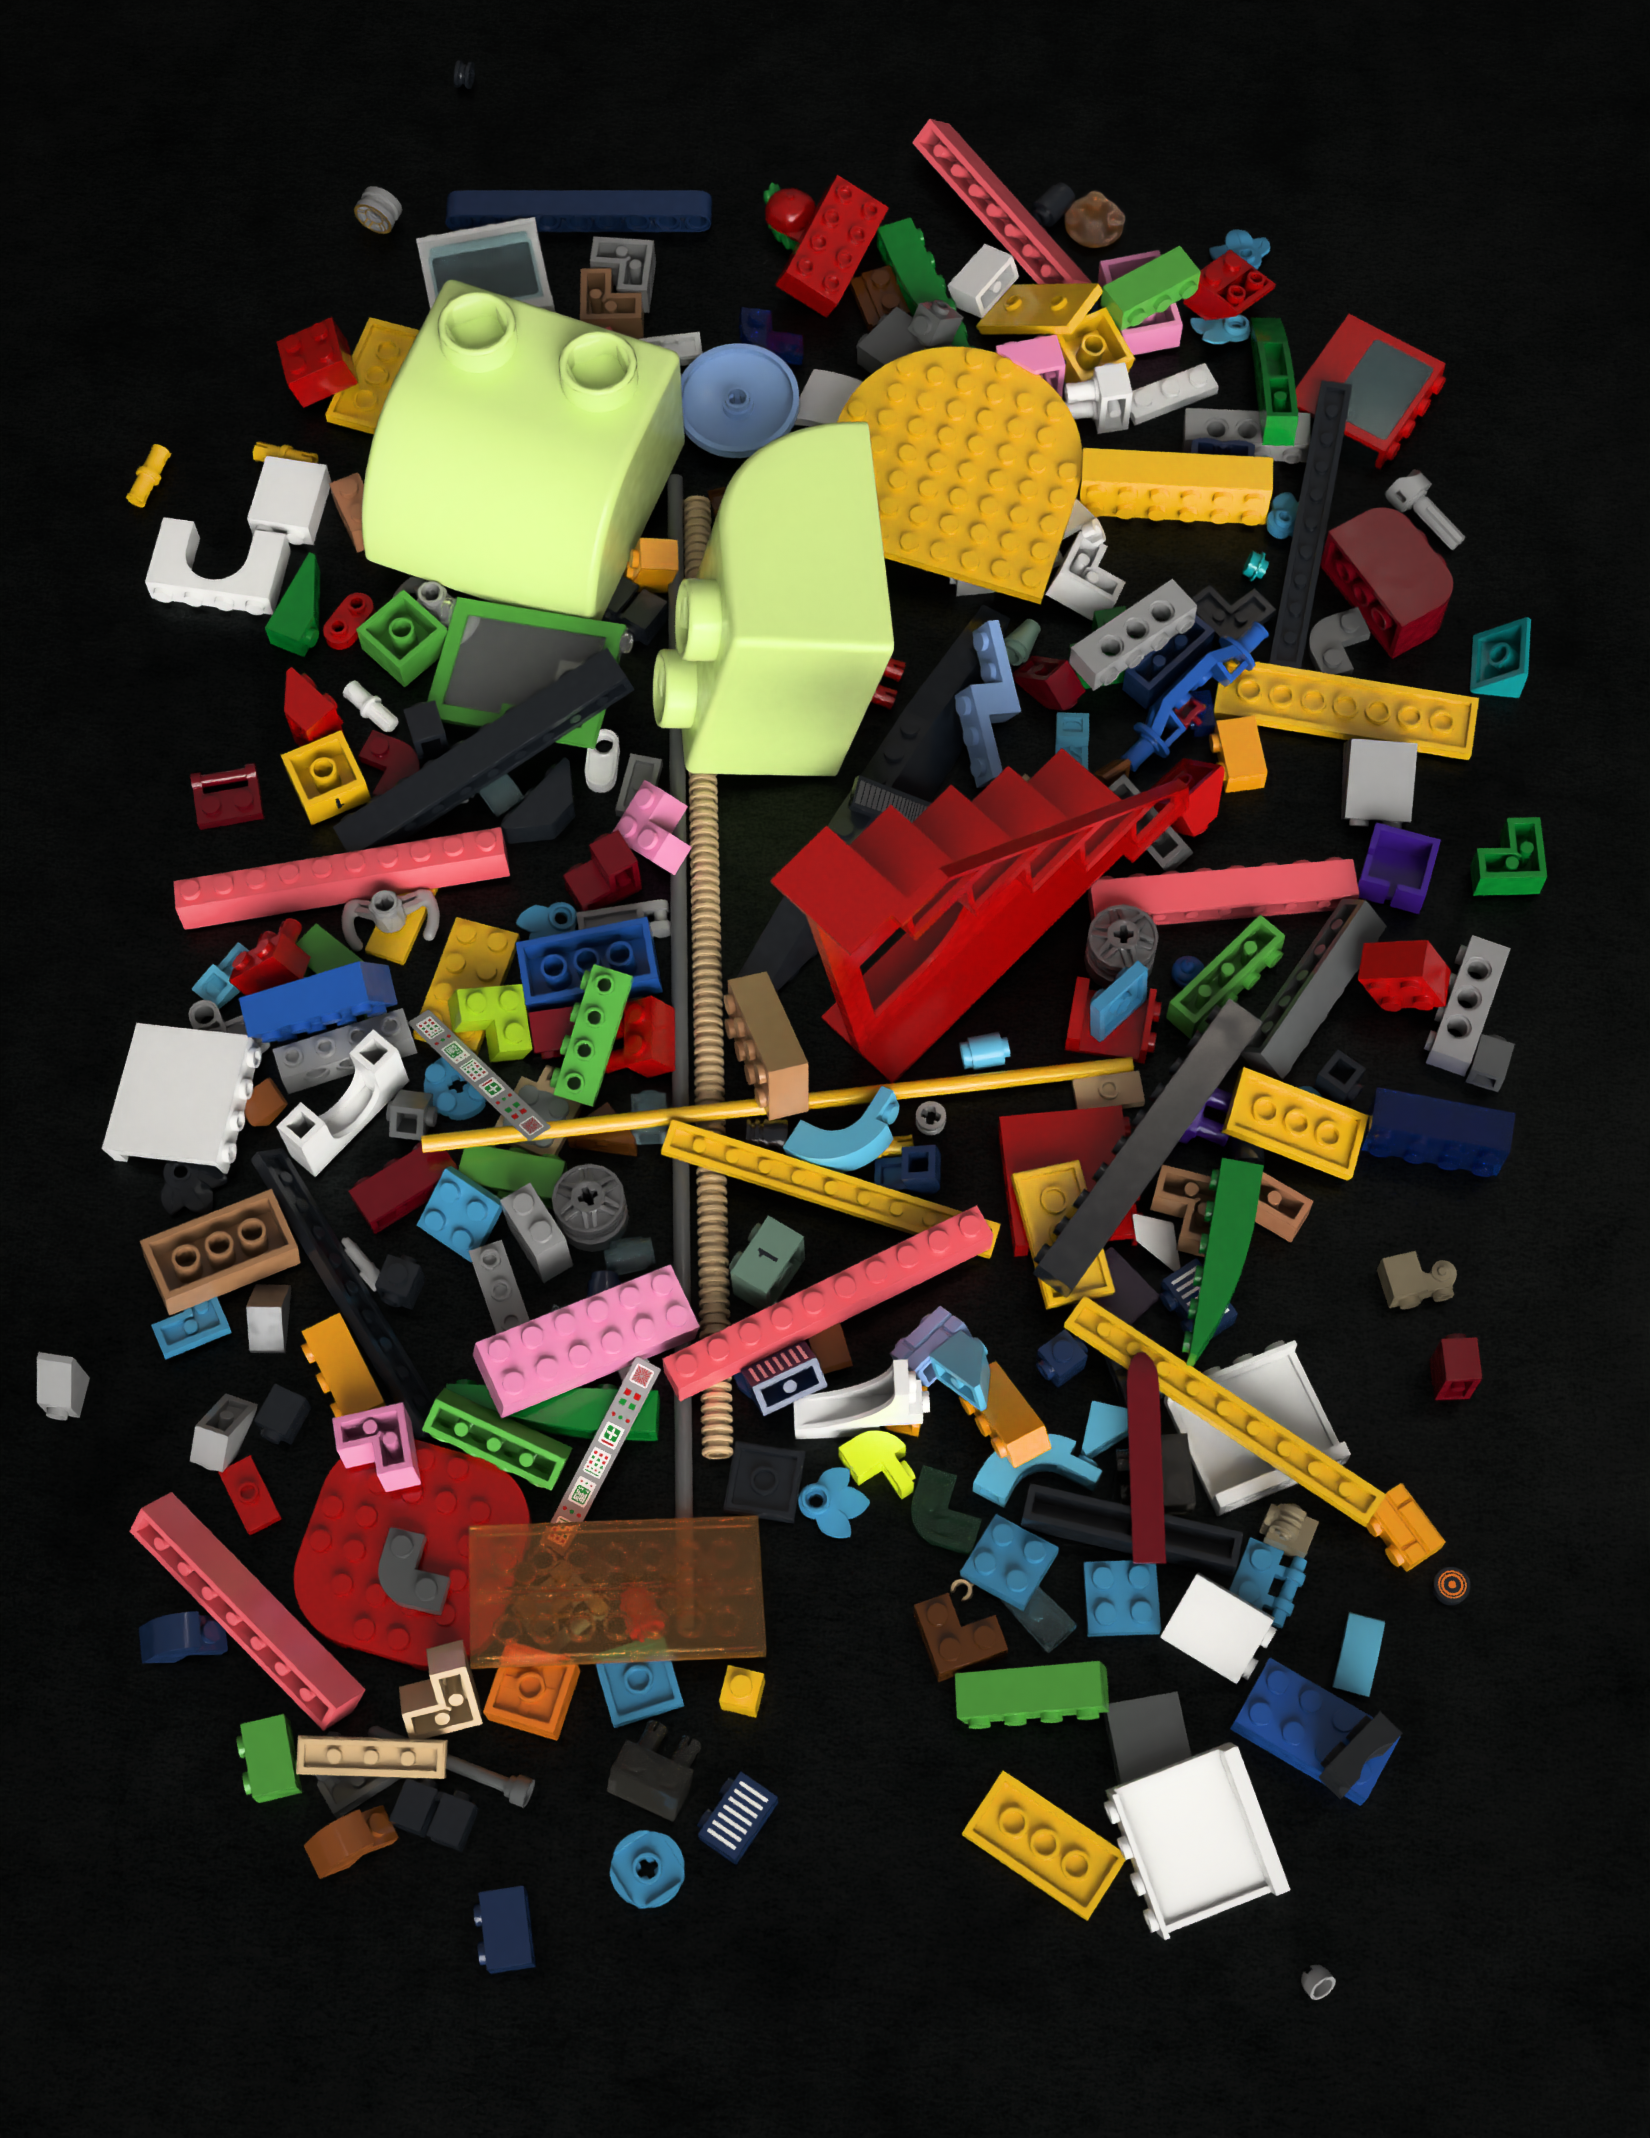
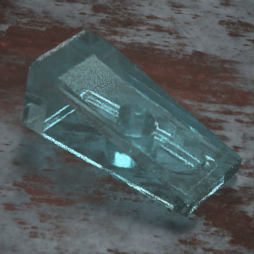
M1039 1586L1024 1611L1000 1599L1048 1653L1076 1629L1077 1624Z

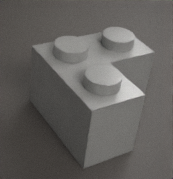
M594 236L590 257L591 268H611L613 285H617V293H642L643 310L645 313H649L656 267L654 240Z

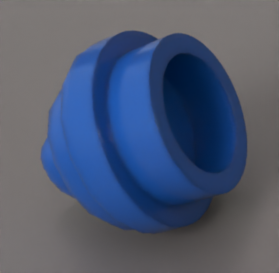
M1182 956L1172 966V979L1179 987L1184 989L1204 969V965L1196 957Z

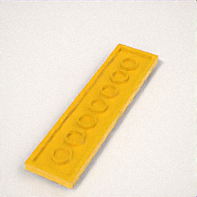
M1233 660L1223 663L1229 673L1237 666ZM1255 662L1256 665L1252 671L1244 670L1226 687L1218 682L1212 718L1226 720L1255 716L1258 726L1342 740L1366 739L1418 743L1417 752L1470 760L1472 754L1479 698Z

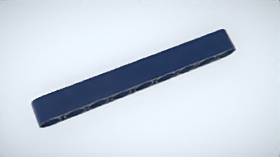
M458 190L449 193L447 196L445 224L449 229L457 231L460 229L466 230L482 227L488 224L515 221L520 218L535 217L537 232H702L711 227L712 198L707 192L699 190Z

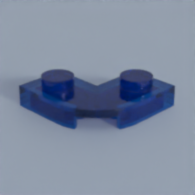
M741 307L739 324L740 339L743 344L765 348L778 355L785 363L802 365L804 357L802 335L773 332L771 311Z

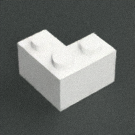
M1080 531L1066 552L1045 595L1093 621L1094 611L1113 608L1125 582L1098 567L1108 546L1101 543L1094 547L1092 545V538L1090 536L1085 538L1082 531Z

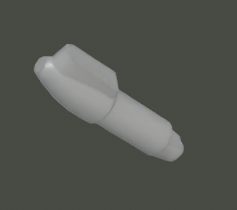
M348 1237L342 1238L341 1243L346 1248L345 1252L359 1268V1275L375 1292V1283L380 1270L376 1268L375 1264L368 1259L355 1242Z

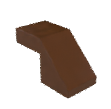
M840 1322L807 1339L809 1348L817 1357L823 1374L853 1366Z

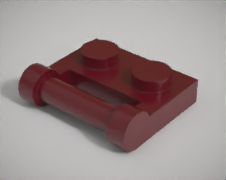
M255 762L245 764L244 768L205 775H202L201 772L190 774L197 824L200 830L264 819L259 777ZM248 780V786L205 794L204 788Z

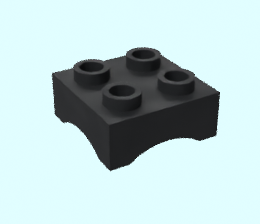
M1381 1712L1373 1719L1366 1714L1345 1737L1350 1743L1346 1746L1340 1741L1320 1763L1325 1770L1318 1778L1341 1799L1360 1779L1361 1770L1365 1762L1382 1756L1403 1733Z

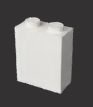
M266 456L247 518L252 534L254 535L255 530L286 534L287 540L291 544L301 545L303 543L313 545L330 490L329 483H332L327 465Z
M1197 1573L1160 1638L1237 1684L1241 1677L1246 1680L1249 1679L1259 1662L1253 1658V1655L1259 1645L1267 1648L1277 1629L1271 1626L1275 1619L1274 1617L1201 1573Z

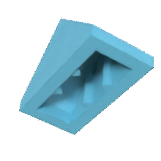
M1092 1401L1080 1454L1090 1459L1128 1437L1127 1408Z

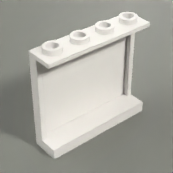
M137 1023L102 1149L116 1161L127 1162L129 1156L211 1165L216 1166L222 1173L228 1174L230 1164L236 1158V1141L239 1131L244 1127V1110L247 1099H250L253 1093L252 1080L255 1068H258L261 1062V1048L252 1038L243 1034Z
M1283 1340L1277 1341L1267 1346L1262 1354L1254 1357L1251 1353L1245 1354L1232 1362V1366L1222 1370L1220 1366H1216L1203 1372L1204 1375L1339 1464L1344 1465L1348 1461L1351 1453L1345 1441L1339 1443L1295 1353L1297 1347L1295 1340L1286 1344ZM1165 1395L1164 1404L1216 1516L1298 1483Z
M1228 1742L1105 1790L1109 1801L1104 1802L1107 1815L1112 1824L1118 1823L1122 1837L1117 1838L1120 1851L1125 1860L1131 1859L1135 1873L1130 1874L1132 1884L1138 1896L1144 1895L1148 1909L1143 1910L1147 1925L1151 1932L1157 1931L1164 1940L1170 1938L1169 1932L1272 1892L1277 1896L1290 1891L1238 1746Z

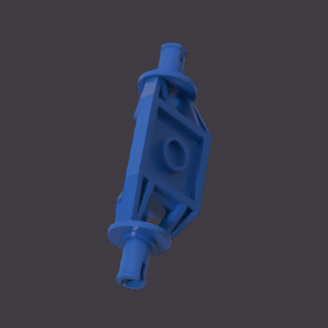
M1254 621L1237 640L1228 635H1223L1219 639L1221 649L1209 652L1193 662L1149 707L1145 724L1137 722L1134 725V730L1139 740L1120 757V759L1128 758L1131 761V771L1135 772L1153 752L1163 758L1170 754L1168 747L1186 730V727L1174 713V709L1179 710L1192 697L1188 693L1190 690L1192 692L1195 691L1198 687L1203 686L1211 677L1226 687L1244 670L1252 671L1256 664L1250 653L1269 636L1267 630L1260 623ZM1233 660L1237 666L1229 673L1223 663ZM1166 726L1172 732L1163 741L1160 737Z

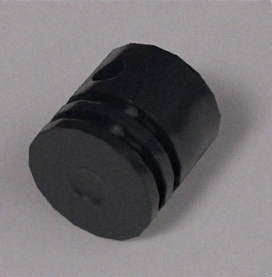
M747 1118L746 1143L786 1155L783 1146L789 1138L788 1118H778L770 1121L768 1118H764V1122H761L760 1118H756L755 1122H752V1118Z

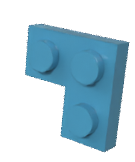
M217 1297L151 1325L165 1360L231 1333Z

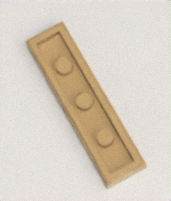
M298 1736L296 1774L446 1778L448 1740Z

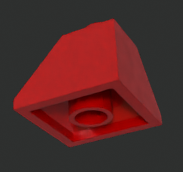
M1183 758L1150 788L1153 789L1180 779L1189 787V808L1171 825L1176 833L1195 837L1203 833L1208 828V824L1217 817L1225 773L1222 765ZM1170 797L1157 802L1153 806L1158 813L1170 802Z

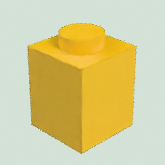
M728 1665L719 1699L721 1709L756 1718L765 1685L764 1673Z

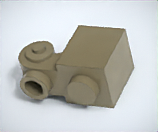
M1416 1251L1382 1258L1377 1268L1389 1308L1400 1306V1309H1410L1418 1306L1424 1298L1433 1297L1435 1302H1440L1454 1296L1453 1284L1457 1277V1271L1454 1265L1448 1261L1440 1260L1432 1266L1431 1271L1425 1273L1421 1269Z
M1271 1503L1259 1533L1265 1535L1263 1543L1284 1551L1283 1555L1292 1559L1294 1556L1304 1559L1319 1521L1307 1517L1306 1512L1296 1504H1280L1277 1506Z

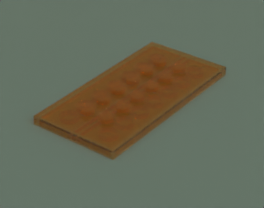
M758 1515L469 1526L471 1669L766 1657Z

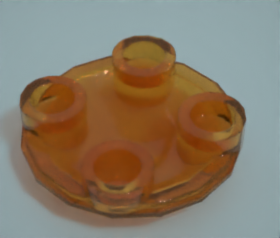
M1094 191L1090 192L1087 197L1072 203V206L1066 212L1064 222L1066 231L1074 241L1082 246L1100 248L1114 243L1122 234L1125 215L1116 204L1104 198L1102 193Z

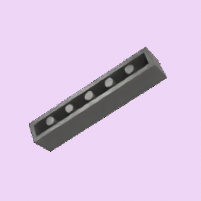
M1342 899L1260 1018L1263 1023L1241 1053L1255 1072L1274 1079H1284L1291 1071L1293 1064L1303 1049L1308 1046L1311 1037L1320 1024L1326 1019L1332 1006L1343 994L1353 975L1360 969L1363 943L1378 942L1379 937L1387 926L1366 900Z

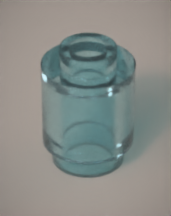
M640 1235L610 1241V1249L604 1250L607 1270L614 1269L619 1275L646 1270L648 1265L656 1264L651 1237L642 1238Z

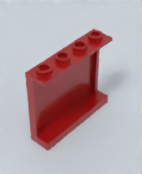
M1122 1105L999 1117L998 1134L1014 1257L1028 1256V1249L1030 1247L1011 1175L1013 1173L1079 1160L1087 1191L1091 1192L1097 1183L1092 1179L1103 1162L1108 1165L1112 1163L1116 1155L1111 1153L1122 1135L1125 1137L1131 1136L1129 1117H1123ZM1134 1203L1108 1241L1131 1239L1132 1246L1138 1244L1132 1215L1138 1214L1143 1216V1213H1137L1136 1203Z

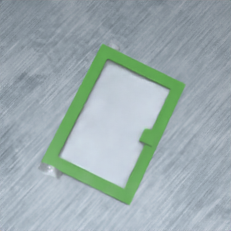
M447 597L441 606L440 622L448 629V633L427 702L435 700L442 722L479 729L481 726L492 723L502 717L510 707L520 705L531 698L536 690L547 687L557 681L565 671L575 669L583 664L595 652L608 648L619 664L621 653H629L631 651L633 636L627 633L628 627L623 624L460 597ZM606 709L557 740L556 743L595 749Z

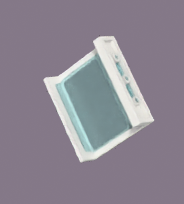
M535 217L520 218L515 221L499 224H488L466 230L460 229L455 232L429 235L416 239L430 310L444 283L453 279L555 312L538 239Z

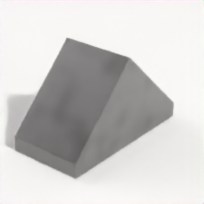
M255 1285L246 1306L249 1351L251 1353L286 1352L291 1285Z

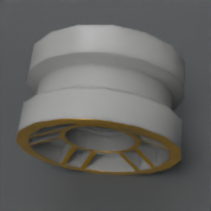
M373 186L365 189L361 200L358 201L354 208L355 216L359 222L366 228L379 234L389 233L402 212L401 204L391 193Z

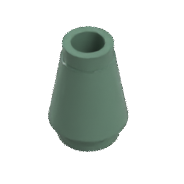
M1026 619L1004 639L1009 664L1020 665L1028 660L1038 634L1041 631L1039 624L1034 620Z

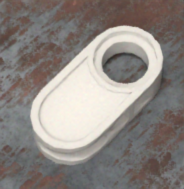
M600 729L597 743L602 740L610 741L613 744L610 751L599 752L596 748H587L585 764L586 783L591 790L598 793L611 790L617 780L620 755L619 740L617 735L608 729Z

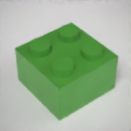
M405 590L398 593L356 629L362 649L404 687L440 658L448 633L447 628Z

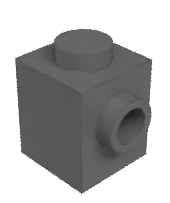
M943 300L919 303L907 330L917 337V341L926 347L951 344L963 316Z
M399 1090L394 1100L389 1101L387 1106L386 1119L390 1121L389 1137L422 1141L421 1136L426 1135L430 1127H435L437 1122L438 1108L433 1106V1094Z

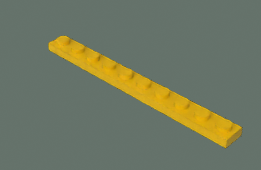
M673 1119L671 1120L661 1150L662 1155L912 1235H917L962 1213V1211ZM985 1219L993 1233L991 1249L978 1256L990 1259L1001 1224Z
M1083 1296L1065 1321V1329L1127 1370L1131 1359L1138 1352L1146 1353L1153 1360L1157 1369L1160 1392L1362 1526H1367L1386 1497L1385 1493L1197 1369L1186 1365V1362L1086 1296Z

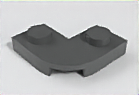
M1359 607L1325 617L1313 627L1309 637L1308 654L1316 672L1341 676L1352 675L1354 668L1344 647L1368 640L1371 634Z
M390 1527L378 1568L379 1581L383 1590L394 1603L402 1607L441 1616L451 1584L450 1577L418 1570L427 1540L424 1534Z

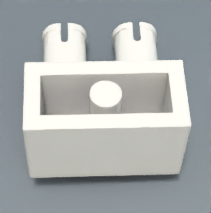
M1107 363L1094 368V377L1091 380L1065 383L1064 393L1066 401L1064 402L1074 419L1092 417L1095 420L1098 434L1128 429L1133 392L1126 363Z

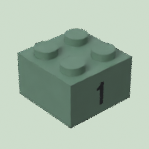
M767 1216L763 1224L757 1223L748 1237L749 1245L744 1252H737L729 1266L733 1294L759 1310H764L777 1303L805 1260L804 1236L770 1216Z

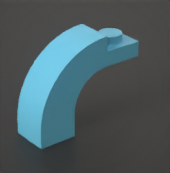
M881 1086L863 1116L853 1125L841 1130H823L800 1120L783 1146L786 1155L839 1173L853 1171L865 1166L880 1156L894 1140L888 1124L890 1125L896 1120L900 1106L894 1091Z
M1047 1434L1052 1449L1016 1468H1013L1006 1457L1000 1459L996 1452H994L986 1460L974 1480L973 1492L1005 1507L1016 1485L1026 1476L1040 1471L1058 1473L1094 1492L1100 1480L1102 1470L1097 1468L1098 1464L1092 1459L1083 1455H1079L1077 1458L1073 1455L1077 1441L1060 1435Z

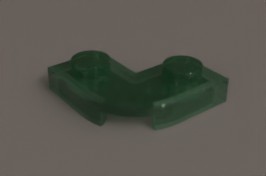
M923 1465L911 1505V1517L916 1531L924 1540L935 1546L970 1556L982 1519L949 1510L948 1507L957 1475Z

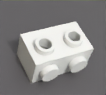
M984 244L948 284L955 306L983 318L1019 278L1013 255Z

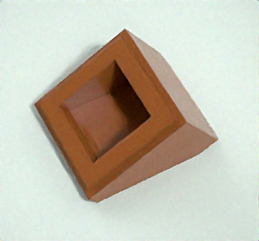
M1128 758L1113 760L1093 773V775L1104 785L1110 787L1123 774L1129 778L1131 761Z
M267 1078L253 1088L251 1098L247 1099L244 1114L252 1126H269L288 1103L273 1080Z

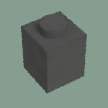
M1481 1034L1465 1082L1499 1092L1505 1080L1515 1044L1507 1042L1505 1038L1498 1035L1487 1036Z

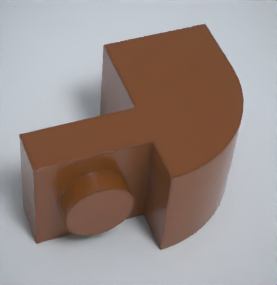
M381 1805L364 1812L358 1809L333 1821L318 1831L304 1845V1848L319 1879L350 1868L362 1855L391 1845L399 1837L389 1821V1816L384 1806Z

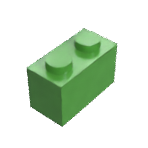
M282 1714L240 1724L242 1735L237 1736V1747L240 1757H246L248 1772H244L242 1775L246 1794H252V1798L261 1803L302 1793L300 1775L296 1774L297 1758L290 1720Z

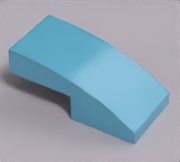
M1057 712L1055 754L1063 748L1088 770L1089 713Z
M238 942L218 967L212 964L192 987V990L204 1000H210L215 1003L218 1009H220L241 992L229 982V978L234 968L232 967L234 959L241 952H249V950Z
M1349 1612L1332 1683L1334 1688L1369 1697L1385 1621Z

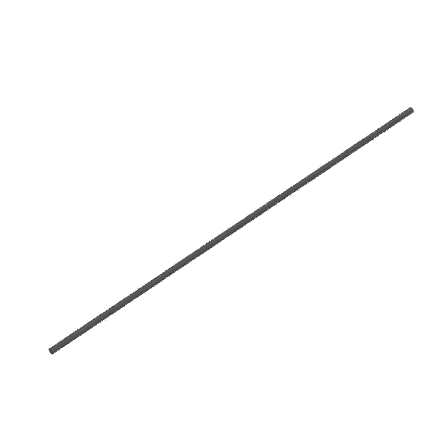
M672 474L667 479L668 539L678 540L679 570L673 582L668 584L669 649H676V601L679 586L684 579L683 477L679 474ZM669 728L670 795L686 805V767L684 764L682 729ZM686 811L671 833L685 843ZM687 856L676 874L670 873L671 1007L675 1008V1071H672V1108L689 1106ZM672 1158L673 1271L691 1307L690 1163ZM691 1341L674 1347V1353L690 1346ZM674 1392L676 1628L692 1629L694 1628L692 1396L679 1401Z

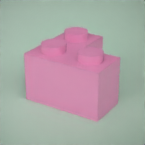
M644 780L613 832L619 830L629 848L673 875L676 874L692 848L671 834L688 806Z
M403 1402L332 1419L336 1449L346 1468L375 1462L377 1476L386 1492L421 1484L412 1422Z

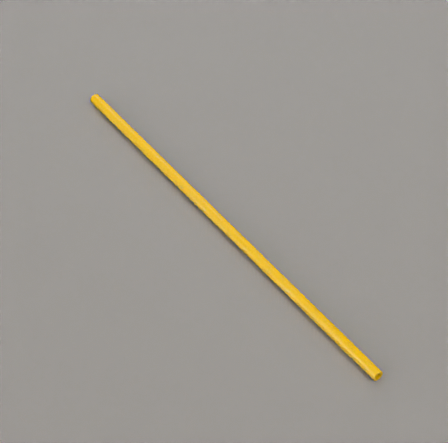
M1132 1057L809 1092V1110L871 1103L881 1086L893 1090L897 1100L1070 1081L1073 1079L1134 1071ZM756 1099L549 1121L546 1123L551 1128L531 1141L668 1126L672 1119L683 1123L766 1115L764 1108L757 1106ZM514 1126L421 1136L423 1153L528 1141Z

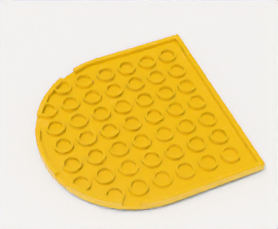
M938 347L925 349L899 357L872 373L850 396L837 422H867L869 425L884 558L1041 605L1077 498L1082 472L1083 453L1080 434L1069 408L1060 395L1038 374L1034 375L1013 363L1010 359L1004 358L995 352L978 348Z

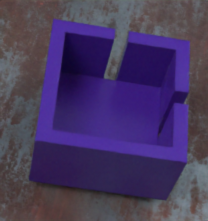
M1376 822L1358 882V898L1384 904L1385 899L1391 900V907L1419 914L1426 897L1441 840Z

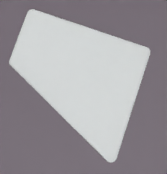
M1133 1214L1136 1241L1174 1272L1180 1269L1174 1224L1169 1221Z

